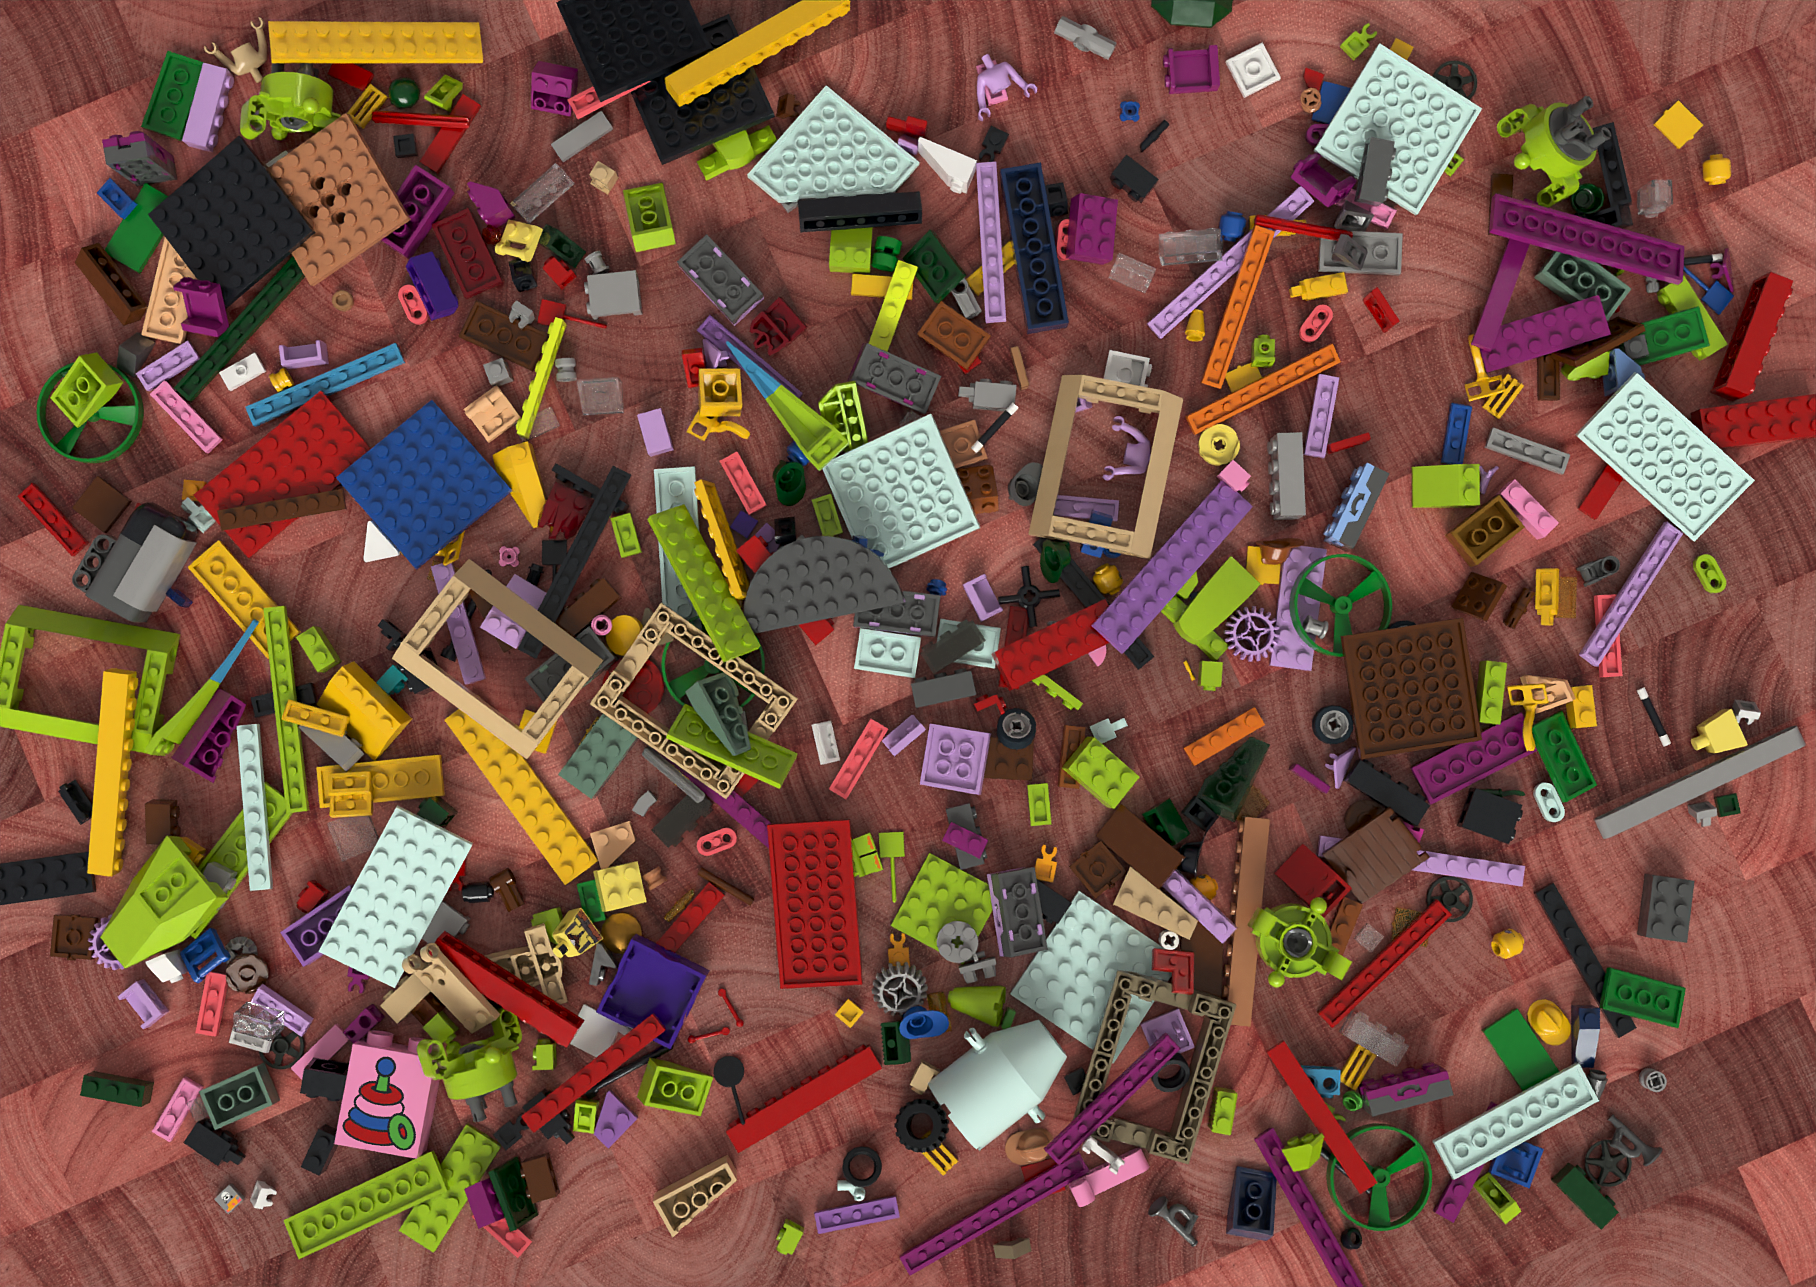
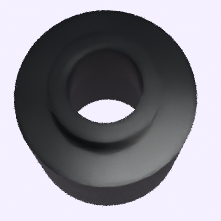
M489 881L468 883V885H463L462 888L463 901L469 903L490 902L491 898L494 897V889Z

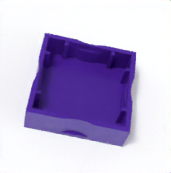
M635 934L619 963L614 980L608 986L596 1013L630 1028H635L647 1017L655 1013L666 1030L653 1041L671 1049L710 970Z

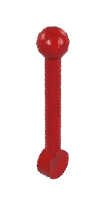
M721 988L718 991V995L723 997L736 1020V1026L742 1027L744 1021L738 1017L726 996V990Z
M723 1027L722 1030L695 1037L690 1035L688 1042L692 1044L696 1040L720 1034L728 1035L730 1029Z

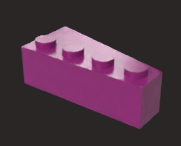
M219 688L171 758L214 783L217 777L215 776L217 768L222 765L224 760L222 756L226 747H229L231 743V734L237 728L246 704Z

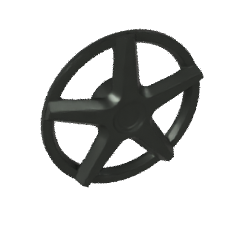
M1448 61L1441 64L1432 76L1468 100L1474 96L1477 89L1475 72L1469 65L1461 61ZM1452 64L1449 77L1438 74L1443 67ZM1458 64L1467 68L1472 75L1467 77L1459 75ZM1474 81L1473 90L1467 97L1462 86Z
M1444 876L1434 881L1429 887L1426 896L1427 906L1435 899H1438L1449 912L1453 907L1464 912L1461 916L1447 919L1445 922L1460 921L1467 916L1473 904V895L1468 884L1454 876ZM1446 880H1455L1463 885L1451 891ZM1440 883L1443 894L1431 897L1434 887ZM1465 890L1469 893L1468 907L1459 901V896Z
M276 1023L265 1029L274 1032L273 1037L275 1041L271 1043L270 1051L276 1054L275 1063H270L264 1057L263 1052L259 1051V1055L265 1064L274 1069H288L303 1056L305 1049L304 1038L294 1031L288 1036L282 1037L277 1027L286 1026L282 1023ZM297 1036L300 1040V1052L290 1046ZM284 1054L296 1058L292 1063L280 1066Z
M1608 1139L1598 1141L1589 1148L1585 1156V1169L1588 1176L1595 1183L1605 1187H1612L1627 1180L1631 1171L1632 1161L1631 1158L1626 1157L1621 1152L1611 1155L1607 1143H1611L1612 1140ZM1601 1144L1602 1155L1599 1158H1589L1592 1150ZM1626 1157L1627 1168L1625 1173H1623L1617 1166V1163ZM1588 1164L1601 1168L1598 1179L1591 1174ZM1609 1172L1614 1173L1620 1178L1614 1182H1604Z

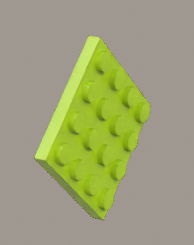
M929 852L891 926L939 951L937 947L939 931L944 925L953 921H962L969 924L979 937L993 910L989 884ZM956 936V939H952V943L955 944V948H959V945H963L964 943L962 940H960V936Z

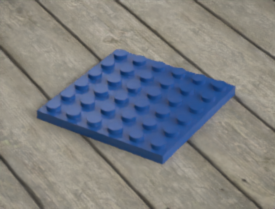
M433 400L429 401L336 477L416 570L512 492L505 481Z

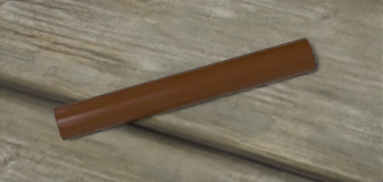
M701 868L698 872L699 876L751 906L753 903V897L704 868Z

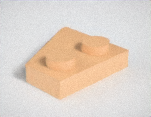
M1532 675L1520 677L1523 685L1545 683L1549 702L1537 704L1535 708L1536 714L1576 699L1566 679ZM1542 688L1532 689L1534 699H1545Z
M631 821L590 833L601 869L608 868L636 841Z

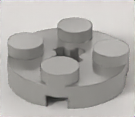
M953 921L948 923L938 933L937 947L939 953L950 962H965L978 949V936L975 930L965 922ZM956 936H960V940L964 942L963 945H959V948H955V944L952 943V939H956Z

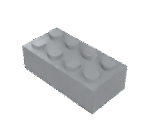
M1302 432L1277 433L1267 443V452L1271 454V462L1268 463V473L1272 474V482L1269 483V494L1273 495V503H1270V514L1273 515L1274 520L1299 519L1306 515Z

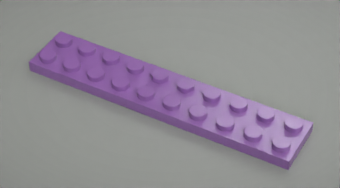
M1221 480L1091 626L1121 654L1124 653L1253 506Z

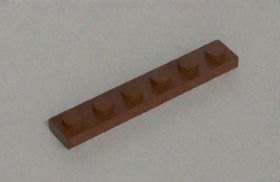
M343 489L217 510L221 531L344 510L347 507Z

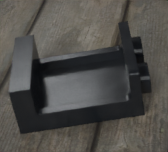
M1470 787L1457 826L1509 844L1515 837L1516 830L1514 828L1522 817L1523 810L1521 808L1523 805Z

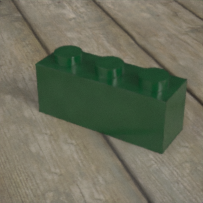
M92 1071L83 1077L80 1096L142 1107L151 1101L154 1082Z
M1568 1162L1551 1181L1595 1226L1602 1230L1619 1213L1614 1208L1616 1203L1608 1195L1603 1196L1599 1192L1601 1188L1593 1180L1589 1182L1584 1177L1587 1173L1579 1165L1573 1166Z

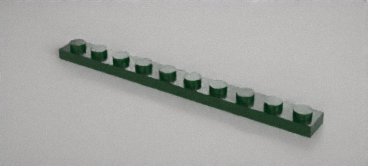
M294 256L290 258L174 387L188 401H194L304 279L305 275Z

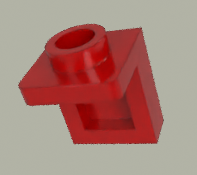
M988 694L976 698L978 703L974 704L977 712L996 704L1000 715L1004 714V709L1007 708L1003 698H998L997 694L988 697Z

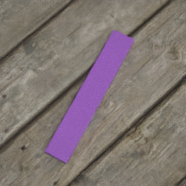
M711 315L697 329V332L720 351H727L729 359L743 371H745L729 349L726 341H729L796 397L800 398L803 395L802 392Z

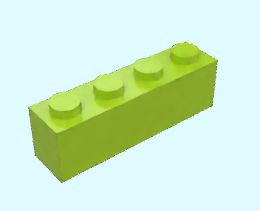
M1684 275L1683 282L1679 285L1670 283L1656 292L1659 303L1665 306L1669 312L1668 315L1699 306L1710 344L1709 347L1691 351L1693 356L1698 358L1699 361L1728 345Z

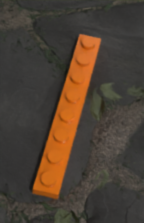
M1257 225L1253 227L1200 383L1217 389L1222 388L1275 231Z
M1330 343L1185 417L1193 434L1196 435L1341 361L1334 345Z

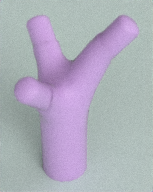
M1479 466L1481 475L1480 494L1485 495L1491 477L1499 469L1498 466L1490 469L1487 473L1482 466Z

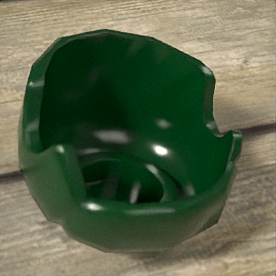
M399 77L390 84L388 97L391 104L398 109L412 108L419 101L420 89L418 84L411 78Z
M1584 183L1579 185V189L1570 196L1569 201L1573 210L1584 212L1588 215L1597 212L1601 208L1604 195L1600 187L1591 183Z

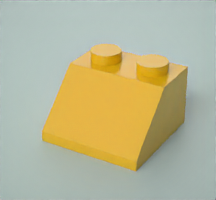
M699 369V417L741 415L740 369Z

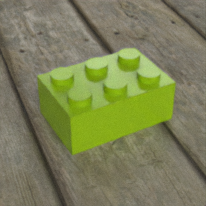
M1089 736L1085 738L1062 767L1064 771L1103 805L1112 809L1119 804L1139 779V776L1102 743L1095 737Z

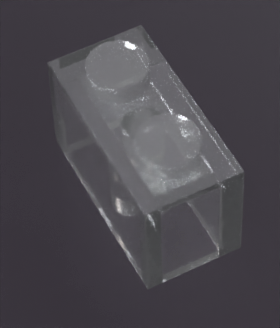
M1651 180L1637 191L1638 215H1645L1646 218L1657 217L1658 214L1666 211L1668 207L1673 205L1672 180Z
M246 1002L233 1014V1031L272 1041L284 1029V1011Z

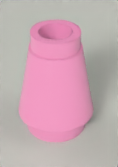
M598 615L592 620L591 628L597 635H606L612 628V622L607 616ZM598 622H602L604 624L603 629L600 630L597 628Z

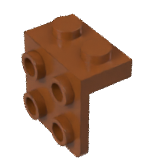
M992 465L956 469L975 514L999 511L998 492Z

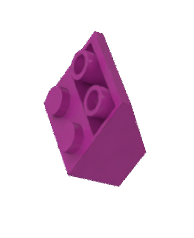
M538 61L532 71L531 109L571 117L573 110L568 99L576 95L578 69Z
M471 181L467 183L470 188L467 193L477 206L479 215L487 225L491 224L496 229L507 223L508 219L516 218L507 200L498 189Z
M490 1178L464 1189L478 1229L505 1218Z

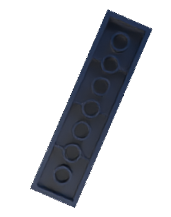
M1041 162L1000 169L999 176L1027 334L1067 328L1069 321Z

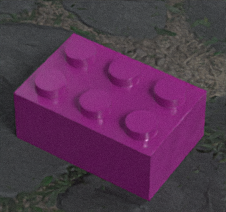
M1079 193L1071 198L1066 248L1067 259L1101 265L1113 260L1117 199Z

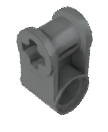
M1607 556L1577 567L1576 570L1580 571L1584 580L1583 585L1586 587L1616 573L1620 569V562L1614 556ZM1606 560L1612 565L1610 571L1604 568Z

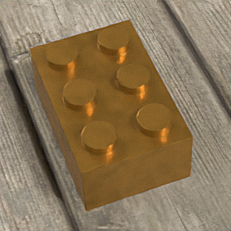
M1498 495L1491 498L1454 527L1445 537L1469 567H1473L1481 563L1524 529L1525 526L1501 496Z

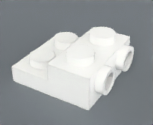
M1109 350L1103 379L1148 387L1145 384L1146 376H1150L1152 365L1149 364L1150 358Z

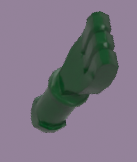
M1501 788L1480 789L1499 797L1525 795L1523 791L1519 790L1502 791Z

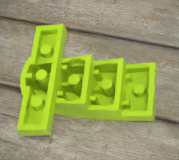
M769 125L750 135L747 134L746 130H743L713 143L717 152L697 161V164L707 181L729 169H738L747 165L756 155L770 149L777 139Z
M1230 556L1196 593L1188 605L1174 595L1161 612L1173 623L1176 631L1183 639L1191 644H1196L1215 662L1227 650L1229 645L1213 630L1228 618L1261 584Z

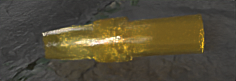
M691 889L678 900L664 916V919L670 922L686 907L685 905L693 898L694 891Z

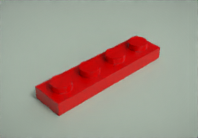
M709 882L656 944L675 953L725 894Z

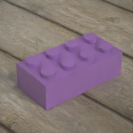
M354 884L349 885L280 932L303 967L310 965L324 955L318 951Z

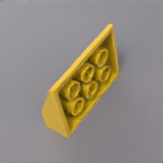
M355 661L342 666L329 681L317 703L321 709L350 718L346 727L347 735L351 739L357 740L362 745L361 749L373 761H376L412 720Z

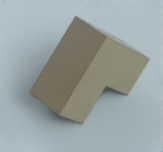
M1029 1238L1001 1241L993 1245L995 1258L1016 1259L1031 1252Z

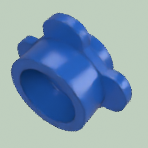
M1123 101L1120 104L1122 109L1120 120L1123 122L1126 120L1137 122L1140 118L1138 114L1140 104L1136 101Z
M932 579L927 584L926 590L930 594L946 595L945 591H947L945 582Z

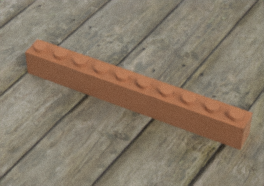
M1242 816V820L1238 821L1237 831L1240 833V841L1236 842L1235 851L1238 853V861L1234 862L1236 882L1232 883V894L1235 895L1234 903L1231 902L1230 915H1233L1232 922L1238 928L1231 935L1230 944L1226 946V956H1229L1228 965L1225 964L1224 977H1227L1226 985H1223L1222 997L1236 1004L1231 1025L1251 1027L1258 950L1256 935L1251 933L1253 928L1249 927L1248 923L1257 907L1262 909L1270 819Z

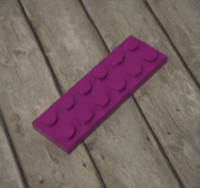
M1597 295L1501 325L1492 350L1489 352L1481 348L1479 349L1486 373L1603 338L1611 335L1600 296Z
M1522 712L1501 721L1500 725H1493L1481 731V741L1456 744L1410 767L1428 804L1431 805L1538 751L1536 746L1534 751H1527L1523 741L1524 716Z

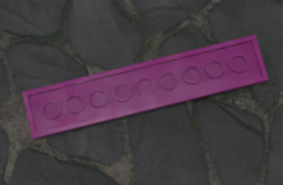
M1497 193L1492 197L1489 233L1676 285L1683 282V245Z

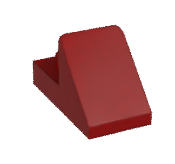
M703 349L682 350L688 388L699 387V369H707Z

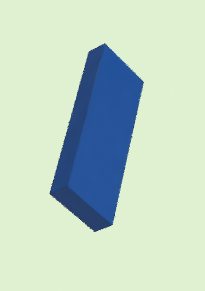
M1457 403L1450 404L1440 464H1463L1472 406Z

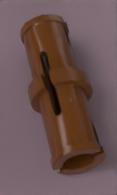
M1523 587L1516 602L1512 603V609L1503 622L1504 625H1509V628L1512 629L1516 628L1521 616L1526 614V608L1535 595L1532 590L1528 592L1530 589Z

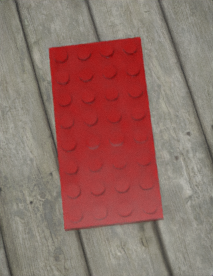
M319 391L197 491L194 497L220 525L217 510L334 490L341 484L336 477L367 453L371 447L325 393ZM298 518L224 531L248 558H251Z
M850 819L768 824L780 989L862 985L863 975Z

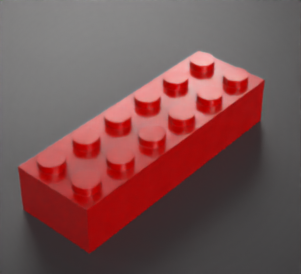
M1769 272L1753 281L1710 393L1732 402L1753 393L1756 387L1755 379L1763 369L1762 361L1771 348V345H1769L1770 340L1778 330L1777 322L1785 312L1784 304L1792 294L1793 288L1791 286L1793 280Z
M1816 394L1699 409L1691 412L1692 424L1721 450L1816 437Z
M1106 599L993 652L991 655L1008 690L1011 691L1108 644L1109 642L1091 626L1109 606Z

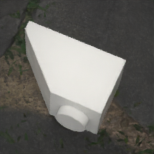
M180 949L146 961V965L162 982L170 980L172 984L184 979L182 975L188 973L180 955Z

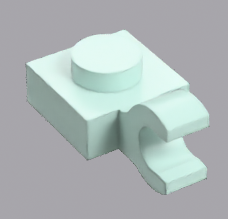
M188 497L182 502L180 507L191 514L188 520L202 533L216 522L202 505L198 507Z
M1107 718L1089 727L1093 736L1100 743H1105L1117 737L1114 731L1128 725L1125 718L1110 723Z

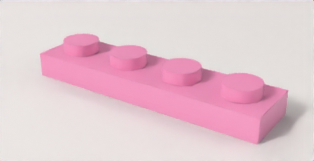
M164 380L150 393L157 403L205 453H210L223 440L167 381Z

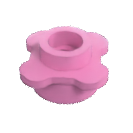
M505 546L500 548L499 564L503 567L506 565L517 567L519 565V548H507Z

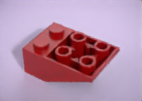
M1301 844L1274 872L1309 908L1314 898H1323L1327 903L1325 912L1320 914L1323 918L1352 889L1304 844Z

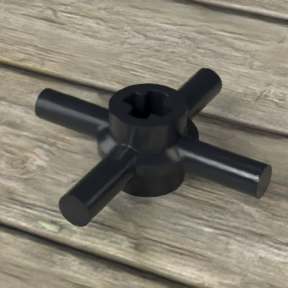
M1022 566L1023 586L1015 595L999 596L998 602L999 605L1018 602L1021 607L1027 609L1029 628L1037 627L1035 607L1039 605L1041 599L1060 597L1059 589L1040 591L1036 586L1031 585L1029 566ZM1027 592H1030V595H1034L1031 602H1028V598L1024 599Z

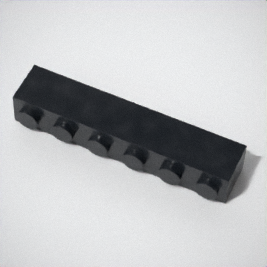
M920 191L798 200L800 233L922 224Z

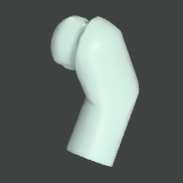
M837 1180L838 1191L848 1190L856 1201H862L865 1198L866 1192L864 1187H855L847 1180Z

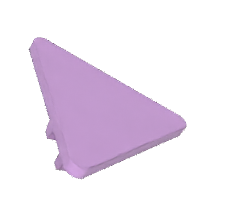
M703 339L706 368L717 369V366L726 367L725 359H729L727 351H720L709 340Z
M1351 747L1340 756L1335 754L1329 755L1335 759L1334 764H1325V766L1330 770H1334L1336 789H1339L1356 751L1355 747Z

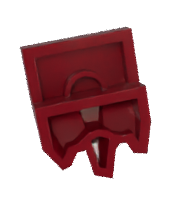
M778 297L765 311H762L752 320L749 332L759 334L753 343L755 349L768 345L767 352L770 356L790 345L808 326L782 297Z
M555 482L539 514L537 527L549 526L548 539H556L561 531L564 533V538L568 540L576 535L593 499Z

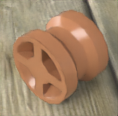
M1308 88L1302 92L1300 97L1302 109L1307 113L1318 111L1322 104L1320 92L1315 88Z
M660 866L642 876V879L647 881L650 891L667 881V878L661 874Z

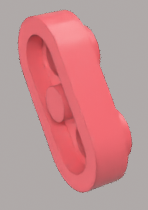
M1069 219L1059 222L1055 231L1057 258L1061 261L1069 260L1066 258ZM1063 228L1067 229V234L1063 232ZM1061 248L1065 249V254L1061 252Z
M413 285L401 287L398 292V298L407 318L416 325L425 323L429 314L416 287ZM413 293V298L408 300V294ZM421 312V317L416 318V313Z
M1318 305L1299 329V336L1303 341L1308 343L1314 342L1333 318V312L1329 306ZM1319 313L1324 315L1323 320L1318 318ZM1307 329L1312 331L1311 336L1306 334Z
M723 828L699 838L697 850L704 856H710L726 850L736 844L737 834L731 828ZM725 834L730 835L731 839L729 842L724 841L723 836ZM706 841L711 843L710 849L704 847Z

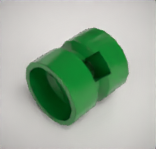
M878 236L874 247L877 252L873 253L871 266L879 270L894 272L898 263L896 256L900 255L902 242L895 238Z

